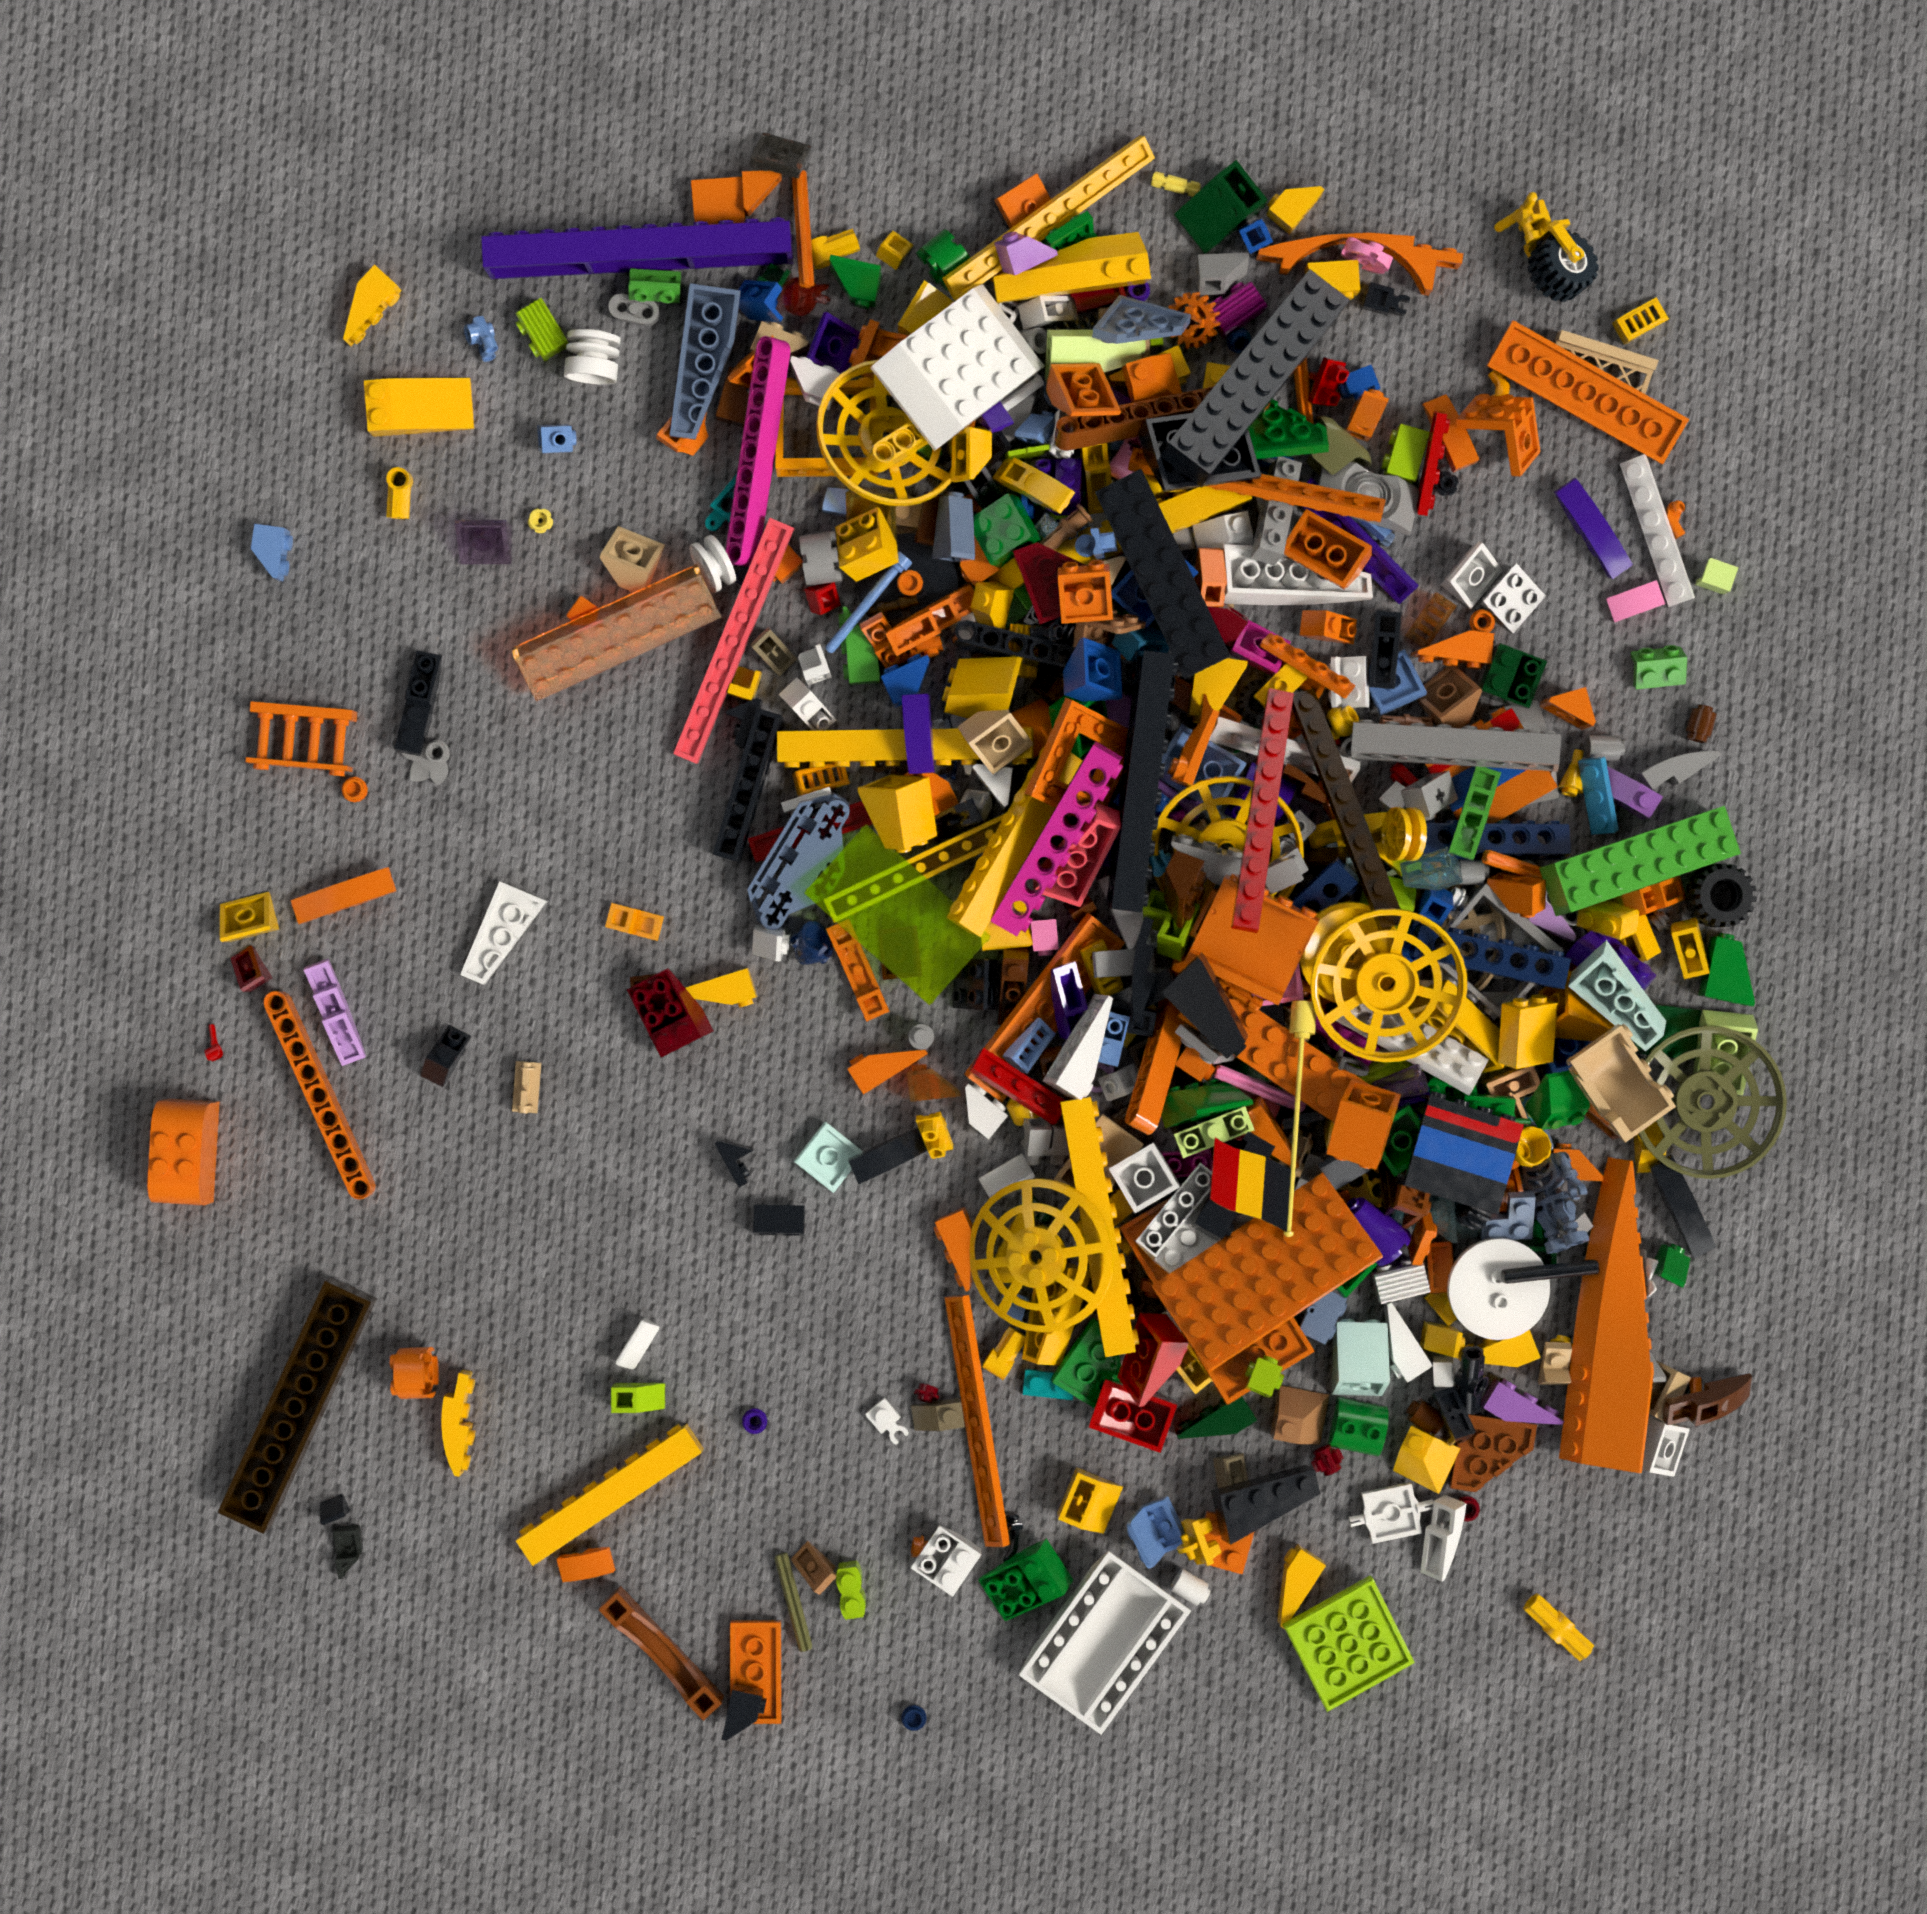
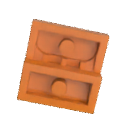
M742 177L691 180L694 222L704 221L708 222V225H714L722 220H731L734 223H744L746 217Z

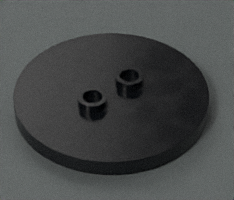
M902 533L893 535L897 542V550L912 562L907 570L918 572L923 579V587L916 594L919 605L910 607L911 614H914L957 590L958 575L954 562L933 559V547L914 542L916 534ZM889 567L857 581L860 603ZM897 573L872 606L876 605V602L884 600L886 603L898 600L899 596L905 595L899 590L897 580L901 573ZM901 609L888 612L889 620L903 616Z

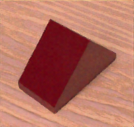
M252 945L230 958L242 992H252L273 979Z

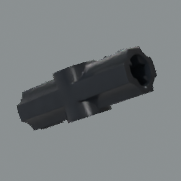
M1466 1346L1462 1350L1461 1367L1454 1377V1383L1459 1386L1458 1394L1467 1414L1473 1415L1480 1411L1481 1396L1488 1385V1377L1483 1375L1484 1350L1479 1346Z

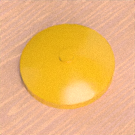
M1341 902L1326 907L1316 914V917L1320 918L1319 923L1299 961L1301 972L1310 987L1313 965L1326 939L1347 920L1364 912L1371 911L1369 905L1359 902ZM1374 917L1358 923L1364 935L1379 931ZM1392 927V928L1385 929V930H1397V929H1396L1395 927ZM1349 928L1341 933L1332 943L1322 963L1337 965L1343 952L1356 941ZM1379 938L1369 943L1376 954L1390 952L1394 938ZM1360 947L1349 957L1344 967L1359 970L1364 961L1367 960ZM1319 973L1318 994L1336 1003L1333 992L1334 976ZM1341 977V992L1344 1002L1358 993L1356 990V980ZM1392 977L1383 978L1380 982V987L1387 990L1394 982V979Z

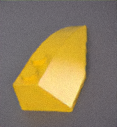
M1139 232L1088 238L1057 251V256L1017 275L1004 272L994 276L993 283L996 302L1003 303L1034 299L1039 296H1056L1145 284L1151 279L1148 253Z

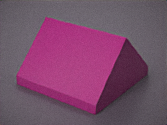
M1248 620V624L1229 651L1233 657L1248 661L1247 664L1272 677L1277 674L1283 661L1260 647L1262 640L1269 633L1277 634ZM1283 638L1286 643H1288V644L1291 643V641H1289V640Z

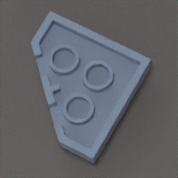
M1119 295L1094 326L1092 337L1100 339L1104 343L1120 344L1182 335L1190 324L1191 314Z

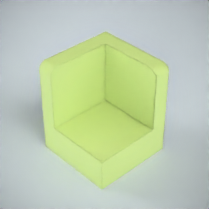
M1710 558L1707 561L1702 577L1697 579L1695 585L1724 595L1731 591L1739 567Z

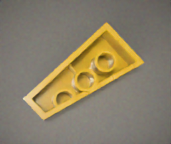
M1067 1263L1063 1273L1074 1280L1078 1266ZM1087 1269L1082 1286L1086 1289L1091 1277L1089 1269ZM1057 1281L1046 1286L1048 1300L1053 1301L1059 1298L1068 1289ZM1033 1288L1031 1302L1038 1303L1036 1290ZM1075 1294L1065 1304L1051 1309L1055 1323L1063 1322L1079 1313L1083 1299ZM1030 1310L1028 1324L1045 1325L1041 1311ZM1074 1325L1055 1332L1026 1330L1022 1359L1041 1365H1060L1063 1361Z

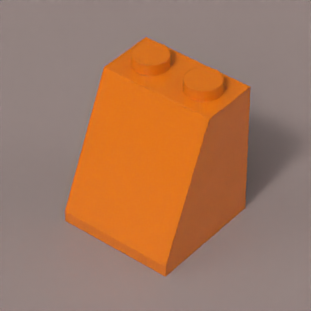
M1351 1079L1340 1101L1326 1154L1340 1161L1347 1160L1356 1163L1365 1169L1372 1168L1377 1170L1401 1094Z

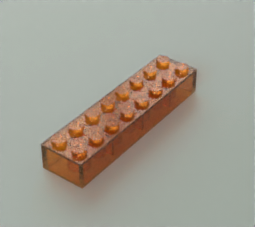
M696 564L513 647L512 651L514 660L537 702L722 617L700 568Z

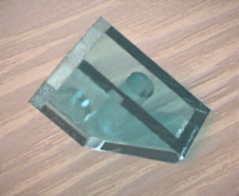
M1445 847L1422 855L1416 861L1400 863L1403 883L1405 887L1438 891L1463 882L1459 860L1454 854L1448 853L1449 847Z

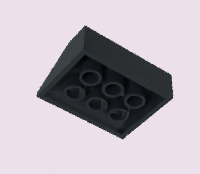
M1192 413L1146 419L1138 432L1144 457L1163 492L1200 487L1161 457L1169 441ZM1247 430L1202 487L1259 479L1261 477L1249 430Z

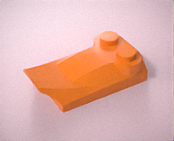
M1204 693L1201 695L1198 724L1185 741L1178 758L1174 757L1171 760L1167 774L1171 775V781L1185 787H1190L1194 783L1219 715V711L1213 710Z

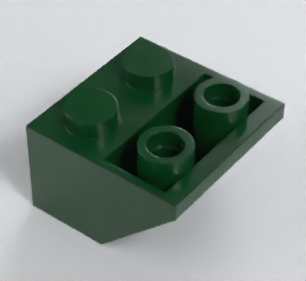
M1502 643L1495 645L1492 650L1491 664L1486 666L1479 685L1482 689L1481 695L1501 703L1529 709L1547 661Z

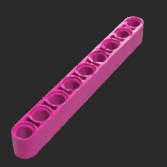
M769 336L761 337L756 346L725 549L733 565L750 567L763 535L790 359V345L788 342Z

